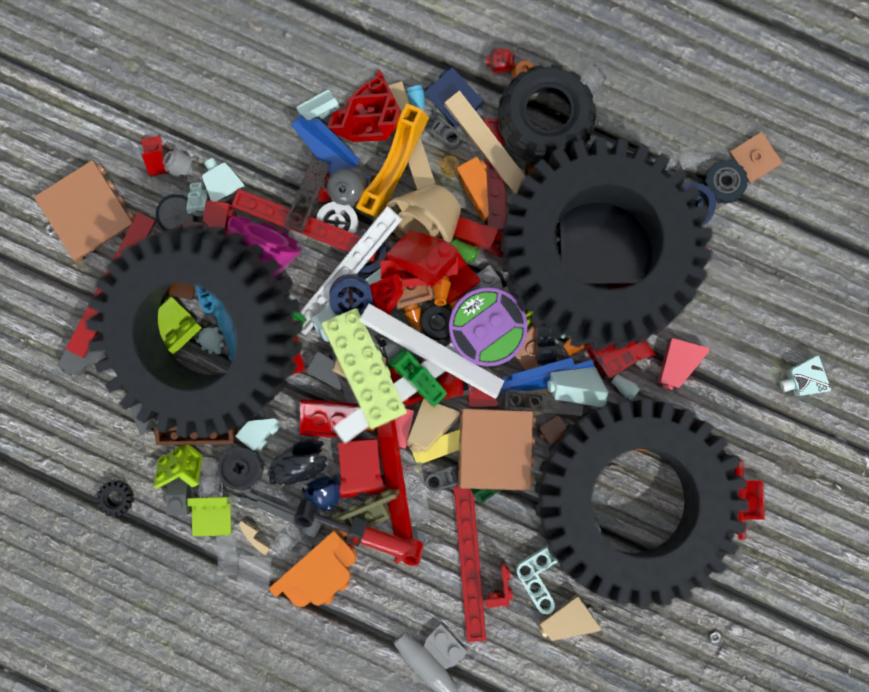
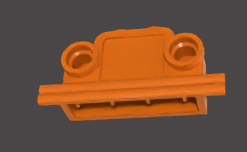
M335 529L269 588L272 594L277 597L280 593L284 592L291 602L298 607H303L310 602L315 605H322L325 602L328 605L335 598L334 593L338 590L342 592L350 585L348 581L351 577V571L348 567L355 563L357 553L343 539L348 533Z

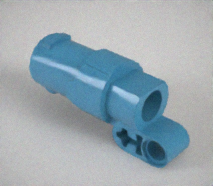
M195 286L202 310L206 313L214 312L219 330L224 334L230 353L229 359L232 362L236 349V336L231 318L223 305L213 295Z

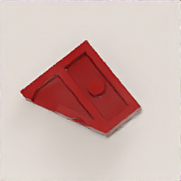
M399 274L391 275L370 284L375 307L389 315L404 293Z

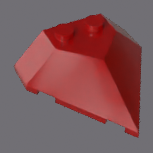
M380 69L375 73L376 77L370 82L366 81L346 100L347 104L340 111L337 109L331 115L327 128L334 134L351 142L384 141L395 130L401 110Z

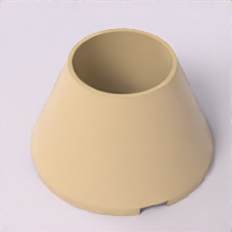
M432 184L394 198L386 205V207L389 206L403 218L393 231L398 238H402L409 230L441 238L451 244L461 209L456 198L444 187Z

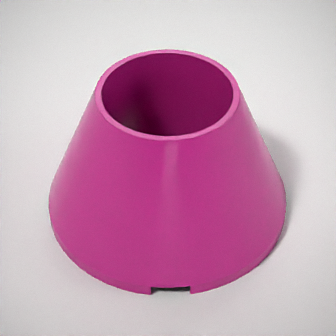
M231 217L227 224L228 235L236 232L245 235L244 247L256 243L263 247L265 250L259 259L262 262L275 259L281 266L273 273L274 277H277L300 255L302 247H298V241L286 232L262 221L260 225L250 222L251 218Z

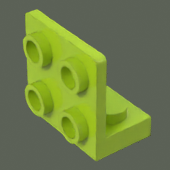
M172 296L159 306V332L167 349L174 355L201 329V326Z
M191 445L176 447L173 451L162 455L157 461L153 487L157 489L178 477L191 487L198 485L203 455Z
M231 496L188 498V506H192L193 536L231 535Z

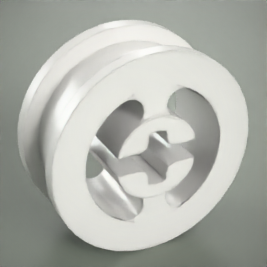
M330 202L319 210L316 219L325 222L326 217L330 213L335 212V214L329 217V221L337 222V219H339L341 223L347 224L342 216L343 213H347L351 219V226L348 232L354 234L358 232L359 219L349 205L344 206ZM338 225V228L346 230L345 225Z

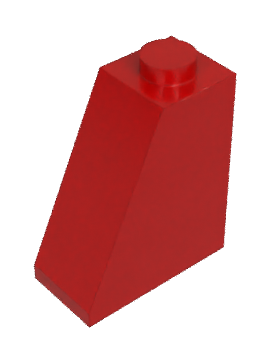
M459 217L454 232L455 238L477 246L478 249L496 257L503 258V252H500L503 234L499 230Z

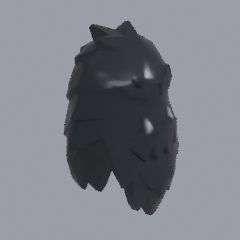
M315 439L299 441L274 458L267 473L270 484H278L280 486L292 485L297 482L307 481L309 478L322 472L326 467L325 462L327 460L326 456H318L322 452L320 448L324 444L323 441H315Z

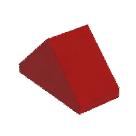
M469 384L468 407H496L499 404L493 397Z

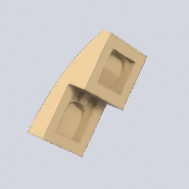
M242 520L239 526L248 541L264 555L268 554L272 547L256 537L260 530L249 522Z

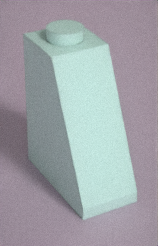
M595 367L551 372L547 387L555 400L597 407L606 406L608 391Z

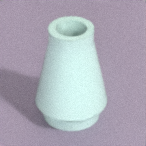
M619 374L611 382L624 398H628L630 401L640 391L638 384Z

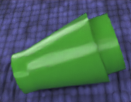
M457 238L451 244L458 249L466 263H473L479 255L480 250L477 249V246L460 241Z

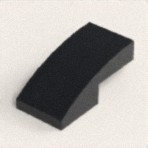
M544 323L539 328L535 326L537 364L554 363L557 358L555 338L549 336L551 328Z

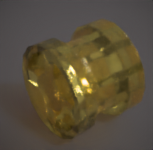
M454 156L443 158L441 161V172L443 175L450 178L456 176L457 167L460 166L459 160Z

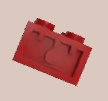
M459 252L457 255L458 275H444L448 277L451 283L447 296V301L450 304L481 282L480 278L465 263Z
M500 562L503 593L489 591L488 595H484L486 608L510 606L509 600H513L512 588L508 586L507 580H511L510 568L504 562Z

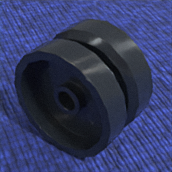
M248 447L231 448L222 455L218 463V475L222 483L235 490L247 489L256 485L264 472V462L260 454ZM240 465H244L242 471L239 470Z

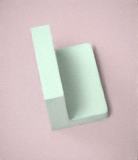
M326 90L297 106L299 114H302L307 120L312 118L322 120L333 114L337 109L340 110L339 104L332 96L330 90Z

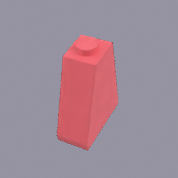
M674 338L669 339L657 384H661L663 389L673 391V388H680L707 355L710 348Z

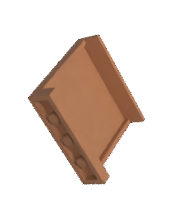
M93 160L34 196L73 261L81 263L85 260L84 256L130 228L135 218L131 211L127 212L125 209L126 202L122 196H117L115 193L116 186L111 179L107 180L105 177L106 171L104 167Z
M460 410L459 488L530 490V486L534 484V476L531 474V466H534V455H531L532 447L535 446V436L532 435V427H535L536 418L533 416V412Z

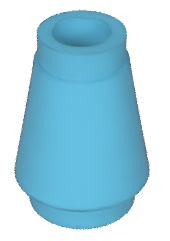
M422 85L407 88L408 93L406 95L410 104L425 112V90L422 89Z

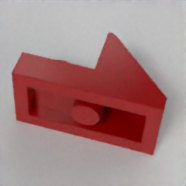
M158 135L141 139L144 151L142 158L149 177L167 174L168 172L163 164L165 153L162 137Z

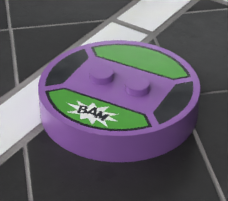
M481 288L465 295L454 307L449 320V336L455 350L460 356L479 366H496L512 359L522 348L527 335L526 315L517 306V300L509 293L495 288Z

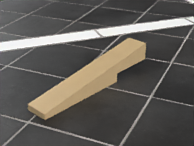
M401 81L388 86L402 113L406 103L409 104ZM419 138L408 161L416 190L435 184L421 138Z
M459 90L444 103V107L467 133L470 141L510 190L517 194L520 183L525 175Z

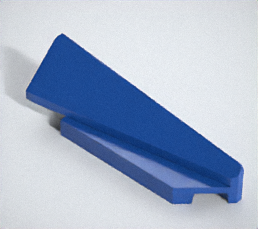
M300 114L292 122L291 126L330 175L344 165L356 167L360 161L319 119L312 118L307 120Z
M568 358L500 378L504 380L501 390L503 394L548 389L547 383L550 381L551 372L594 367L593 360L574 365L573 358Z

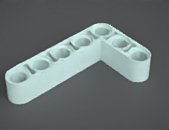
M548 545L516 565V573L538 610L543 614L551 613L555 607L552 597L538 576L539 573L558 562L549 553ZM540 555L546 556V562L543 565L536 563V559ZM524 565L530 568L527 575L520 574V568ZM534 582L540 584V588L536 592L530 591V585ZM548 599L550 601L549 607L541 608V601Z

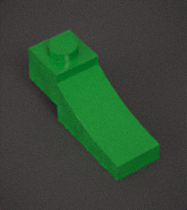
M402 349L389 363L430 406L435 407L447 395V392L426 368L421 366L408 351Z

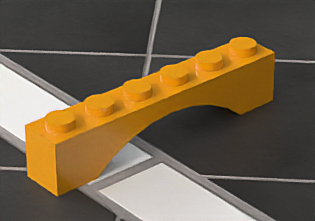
M406 103L400 115L394 141L387 159L376 178L364 190L356 206L363 214L377 219L385 210L429 119L424 110Z

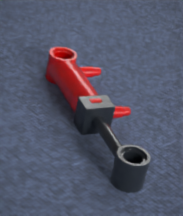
M302 500L299 502L293 521L298 526L308 528L312 526L313 521L348 533L345 543L349 544L350 547H358L359 544L395 556L394 562L396 564H399L401 561L409 566L420 564L424 544L417 539L406 540L367 526L368 521L357 517L354 518L350 526L316 514L318 507L312 501Z

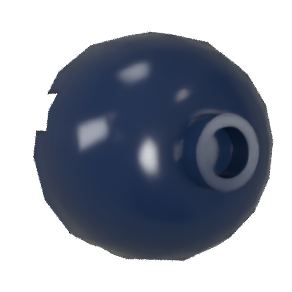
M332 475L333 479H328V476H323L309 482L307 489L302 488L305 500L314 502L318 509H323L324 511L334 508V504L341 498L339 477Z

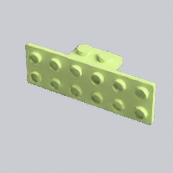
M353 309L323 322L322 327L370 428L374 429L405 415L407 411L390 378L389 368L382 361V354L379 348L375 347L365 324L359 322L361 316L358 309Z

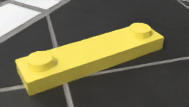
M460 429L441 436L426 452L421 451V453L412 451L416 464L419 465L458 451Z

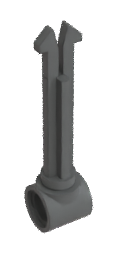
M250 488L242 491L248 497L258 501L239 497L242 505H246V503L251 504L298 526L293 521L296 511L251 493L252 489ZM313 521L311 527H298L300 532L317 537L322 524Z

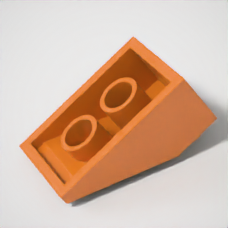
M475 157L457 167L456 177L483 224H486L489 217L486 173L488 169L483 160L479 161L478 157Z

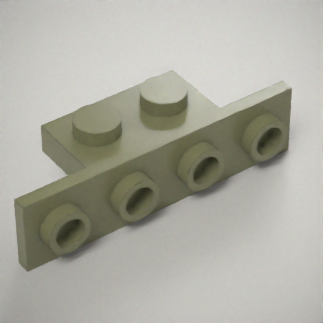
M398 488L393 491L392 489H387L379 497L371 496L360 505L355 503L348 506L346 511L340 512L338 510L329 515L330 519L340 522L348 518L352 524L354 518L357 517L368 521L367 526L371 527L390 519L391 515L385 502L396 498L400 491Z

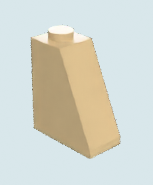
M423 399L408 438L407 446L410 447V450L421 453V451L426 452L458 421L460 412L440 404L432 407Z
M576 594L539 621L541 625L539 631L544 638L549 637L551 641L601 630Z

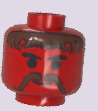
M493 48L490 55H487L486 63L487 66H490L493 73H509L511 68H514L515 56L509 48Z

